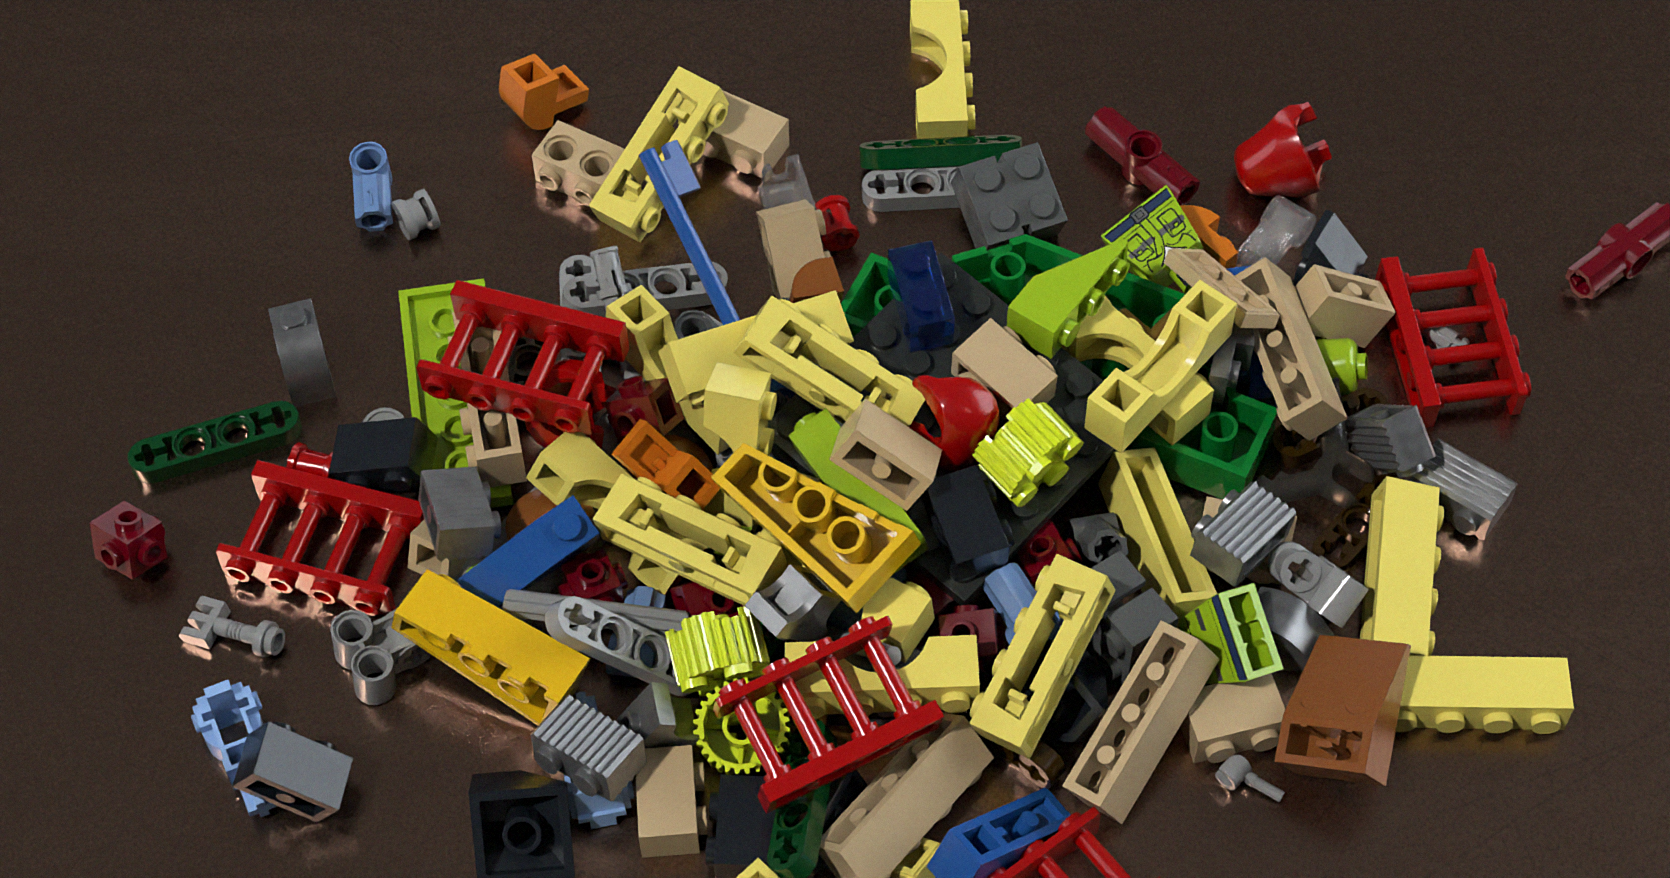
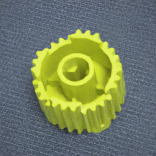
M1029 398L1024 403L1021 402L1016 408H1012L1005 416L1009 421L1000 428L993 441L987 435L979 442V446L972 455L980 463L978 465L979 468L1017 507H1022L1035 496L1042 482H1045L1049 487L1056 484L1069 470L1065 461L1073 457L1084 444L1072 428L1047 403L1040 402L1034 404Z
M738 607V615L729 617L728 614L715 615L714 611L693 615L681 621L682 630L676 631L673 628L665 632L677 686L681 688L682 693L698 691L699 696H707L708 692L711 694L715 693L714 687L723 688L724 682L733 681V678L742 679L747 677L750 682L763 676L762 670L770 664L760 621L746 607Z
M744 677L746 683H748V678ZM714 687L715 693L711 694L708 692L706 694L708 701H701L702 709H696L695 711L698 719L693 720V724L697 728L693 732L695 737L698 738L697 746L702 750L701 753L709 764L720 773L725 771L727 775L735 773L736 775L746 774L749 776L757 773L758 776H762V772H765L748 737L745 740H738L736 733H730L731 726H738L740 724L736 714L732 712L719 719L713 711L715 699L720 696L719 690L722 688ZM773 692L753 702L752 705L779 756L785 757L784 748L789 746L788 738L791 737L790 727L792 726L788 710L784 708L783 700L778 699L777 693Z

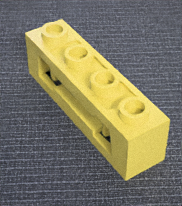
M680 66L677 67L589 204V207L601 222L640 243L647 233H651L656 228L664 206L638 155L647 149L655 147L661 161H664L661 147L668 142L678 140L689 164L697 162L705 150L706 140L714 128H718L724 122L727 116L729 102L719 86ZM678 119V124H679V126H678V128L675 130V128L673 127V125H674V123L676 122V120ZM645 180L647 182V185L642 191L641 184Z
M772 295L759 310L733 352L760 371L770 372L771 378L822 411L826 408L833 418L843 424L862 403L863 395L859 392L863 389L871 393L870 396L866 395L864 400L867 399L907 427H910L925 401L922 393L912 385V380L903 375L892 374L880 366L877 358L869 352L861 349L855 350L841 341L839 334L832 328L823 324H815L804 317L801 310L795 304L785 299L778 300ZM797 347H800L798 353L802 354L803 356L799 355L797 359L790 356L791 353H794Z
M621 473L593 517V521L602 539L742 605H745L756 591L764 590L772 585L788 567L782 545L774 537L764 532H757L754 535L741 529L742 527L737 521L725 514L718 513L715 517L702 511L695 501L686 496L678 495L674 498L665 494L656 483L645 477H638L635 480ZM655 517L665 521L668 529L724 554L722 562L726 568L717 565L713 555L658 530L660 524Z
M1056 554L1050 566H1044L1039 573L1035 584L1036 595L1029 608L1024 607L1019 612L1013 629L1015 635L1008 649H1002L997 655L992 666V675L994 676L985 692L981 691L976 696L970 709V717L972 719L969 724L980 736L1029 759L1116 591L1107 575L1059 554ZM1057 610L1059 618L1064 621L1029 687L1034 694L1030 701H1028L1027 695L1021 693V690L1055 626L1052 618Z

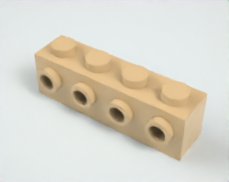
M1266 257L1235 275V277L1280 314L1274 329L1253 328L1255 336L1253 350L1259 357L1264 370L1262 372L1264 381L1273 393L1278 406L1276 408L1278 417L1285 428L1289 431L1295 430L1310 441L1348 419L1291 277Z
M452 312L454 327L456 330L459 324V320H456L455 312ZM483 326L476 328L460 362L461 369L482 375L501 331ZM448 336V343L450 342L452 336ZM506 365L500 379L510 382ZM467 403L468 408L459 409L464 436L471 434L473 436L474 445L465 446L468 466H477L481 482L487 481L491 488L527 481L516 417L512 414L493 409L480 410Z
M1161 620L1062 786L1090 807L1095 806L1099 812L1123 824L1220 659L1200 639Z
M942 712L944 718L939 728L905 745L822 835L819 855L837 878H890L891 872L905 856L911 854L919 847L922 837L931 827L951 811L952 804L966 788L972 786L980 779L983 769L994 757L965 716Z

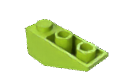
M1124 239L1033 276L1008 306L1007 327L1011 328L1024 344L1052 359L1062 345L1065 347L1071 345L1079 332L1080 323L1087 315L1092 317L1098 312L1103 304L1107 290L1112 285H1120L1124 280L1130 267V263L1126 261L1129 242Z

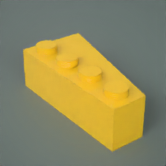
M742 443L711 476L727 496L772 537L779 541L786 550L855 613L868 602L921 545L913 530L879 515L878 512L842 496L834 489L798 473L797 470L745 443Z
M428 569L394 612L392 629L537 726L566 695L570 694L573 696L580 685L590 660L589 657L556 641L549 635L461 588L451 577L445 574L437 575Z

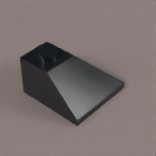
M522 770L473 774L468 795L477 878H575L567 782Z

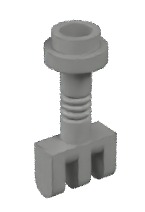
M200 596L196 603V607L204 613L192 611L187 619V622L195 628L185 626L179 634V638L184 642L206 649L212 647L217 636L251 644L253 653L263 658H267L270 655H278L285 642V631L279 628L276 622L263 620L256 627L227 619L231 611L226 602L206 596Z

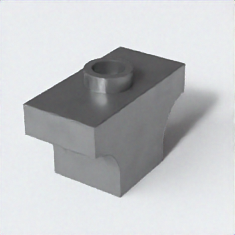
M790 564L772 585L764 590L756 591L744 606L778 639L785 642L788 639L810 642L822 639L829 629L826 627L827 619L841 599L806 567Z
M651 682L616 719L619 725H624L627 730L631 729L635 734H640L643 738L645 749L692 745L693 747L698 741L693 732L696 727L693 724L694 717L690 699L670 696L669 686L665 683Z

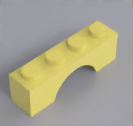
M910 0L911 53L930 59L942 70V74L934 82L916 89L915 119L917 139L967 136L968 130H975V105H967L966 99L973 97L972 73L964 72V66H970V41H962V35L968 34L967 10H960L959 0Z
M1199 280L1172 308L1163 330L1143 358L1125 372L1115 368L1088 397L1084 428L1122 453L1231 336L1237 303Z
M640 285L607 305L606 318L626 322L630 349L625 359L646 381L667 378L658 351L668 342L678 340V337L674 330L670 313ZM691 399L679 402L684 420L717 455L730 447L716 433L703 427L704 403L693 406Z
M1105 295L1103 304L1098 312L1092 317L1087 315L1080 323L1079 332L1071 345L1068 347L1062 345V348L1079 362L1088 359H1108L1132 368L1149 351L1155 340L1145 333L1142 326L1135 319L1127 318L1112 306V303ZM1196 372L1148 426L1173 446L1210 414L1214 389L1202 374Z
M719 362L715 365L705 388L703 427L720 436L730 446L733 453L742 443H745L770 456L775 430L768 428V420H772L777 402V393L770 392L771 373ZM719 468L712 469L711 472L714 474ZM721 489L703 509L704 512L715 517L718 513H722L733 518L741 526L752 527L753 534H755L759 525Z
M576 431L574 433L564 432L541 451L526 479L555 505H559L574 495L580 505L599 509L621 473L631 478L633 477L626 469L618 465L600 449L592 439L584 433ZM655 517L660 524L658 530L704 552L707 550V546L668 529L665 521ZM631 553L627 569L647 587H652L661 594L667 595L670 592V588L675 587L684 579V577Z
M765 529L762 530V532L770 535ZM782 546L788 566L793 564L805 567ZM892 577L862 607V619L873 616L875 621L885 616H889L893 626L889 636L881 640V642L899 648L901 651L900 661L904 663L907 662L935 619L932 598L925 589L913 582H906L904 584Z
M976 635L928 637L923 650L917 658L908 665L897 669L913 701L919 700L923 706L936 700L940 709L948 713H962L971 709L974 699L980 693ZM816 641L785 642V658L787 657L792 662L807 655L805 652L806 648ZM845 659L838 661L867 716L877 712L897 711L876 672L857 668ZM821 670L795 682L814 719L827 714H844Z

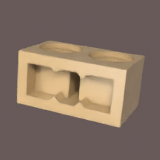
M557 120L532 154L535 180L546 189L558 190L574 197L581 204L589 206L625 149Z

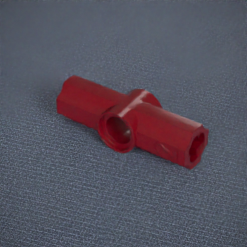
M1104 106L1099 109L1086 125L1085 135L1122 165L1123 176L1132 184L1145 185L1153 193L1167 185L1180 206L1187 205L1198 191L1200 181L1162 150V141L1157 134L1149 130H1138L1112 107L1107 108Z
M1656 202L1627 225L1620 222L1607 230L1592 251L1568 268L1565 278L1570 284L1571 291L1581 299L1589 298L1593 300L1623 276L1631 279L1639 274L1650 262L1654 253L1670 242V204L1668 202L1665 204Z

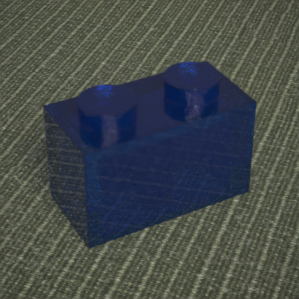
M930 240L888 249V279L909 353L953 344L955 316L933 241Z

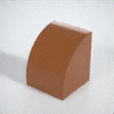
M833 257L813 260L805 264L797 272L789 296L790 302L796 303L835 290L840 303L842 302L844 289Z

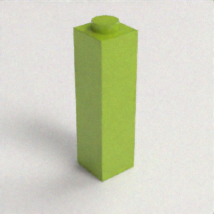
M825 408L818 414L813 412L804 416L794 426V432L788 436L796 451L814 475L820 479L821 483L834 489L842 496L878 512L879 515L913 530L921 545L895 573L928 550L925 537L903 508L829 460L839 429L841 428L829 411Z

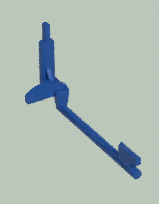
M678 140L668 142L661 147L664 161H661L655 147L645 150L638 156L722 324L726 325L739 321L740 318L679 198L701 189V186ZM771 380L770 392L776 393L780 391L786 399H791L796 394L778 381Z

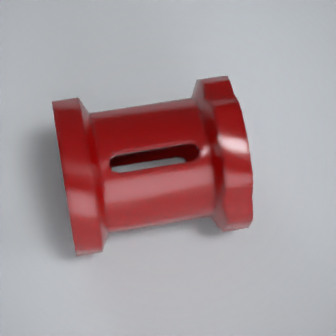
M830 195L819 200L814 205L815 210H821L825 221L826 234L822 236L824 248L828 251H844L854 246L860 234L857 226L851 223L848 214L851 207L848 199L842 195Z
M301 442L296 443L292 447L286 467L335 479L329 474L333 452L326 454L310 450L305 443Z

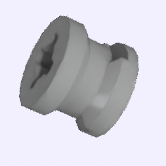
M425 189L416 191L413 197L408 200L397 199L391 203L396 220L409 241L417 238L419 232L424 229L435 230L441 226L435 206Z

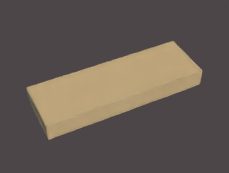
M1172 248L1168 250L1164 264L1190 286L1193 287L1201 280L1237 303L1234 323L1240 328H1275L1280 316L1277 313L1278 311L1203 249Z

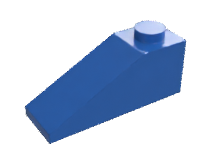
M572 495L524 528L457 579V582L463 589L500 608L503 606L507 590H527L561 567V565H564L598 542L600 533L574 495Z
M1040 789L949 829L928 863L927 868L936 878H987L1000 867L1008 869L1021 860L1020 856L1023 851L1036 840L1042 839L1045 842L1058 833L1061 823L1071 814L1048 789Z

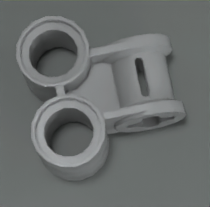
M1293 541L1276 545L1268 557L1269 571L1278 581L1294 592L1295 595L1305 601L1315 611L1341 628L1346 624L1369 590L1350 574L1320 555L1318 557ZM1293 561L1300 564L1296 572L1288 569Z
M396 609L374 622L371 621L367 614L361 611L349 610L337 615L331 623L330 631L336 661L342 667L352 670L356 696L361 702L368 705H380L389 701L396 692L395 674L406 669L418 667L432 656L391 628ZM351 638H360V640L356 642H346L348 639ZM372 673L382 674L375 678L366 677L367 675Z

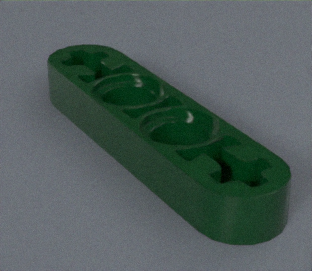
M984 135L870 141L859 146L860 167L870 170L963 166L995 156L998 162L1002 153L1022 147V137L1017 135Z
M282 400L274 401L142 439L130 448L128 463L135 478L140 482L148 484L157 483L288 445L300 436L302 423L299 413L293 404ZM284 418L286 426L277 428L275 420ZM261 424L263 434L258 435L255 425ZM243 428L249 431L248 436L239 443H230L225 440L227 434L234 429ZM191 441H202L205 443L204 450L197 455L188 456L182 453L183 447ZM172 449L176 459L170 460L167 450ZM154 456V464L146 466L145 458Z
M815 719L827 743H833L835 748H837V738L823 721ZM798 728L794 730L789 739L784 764H790L792 770L809 762L807 756L810 754V751ZM830 783L776 809L767 864L779 878H807L815 869L821 844ZM808 812L800 823L791 827L797 817Z

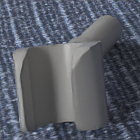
M1241 755L1230 756L1215 773L1219 783L1229 790H1235L1242 782H1245L1248 786L1257 789L1277 802H1280L1285 793L1252 772L1250 763Z

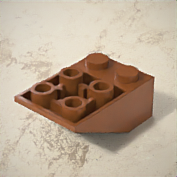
M1319 635L1283 714L1274 762L1299 775L1386 786L1411 645Z

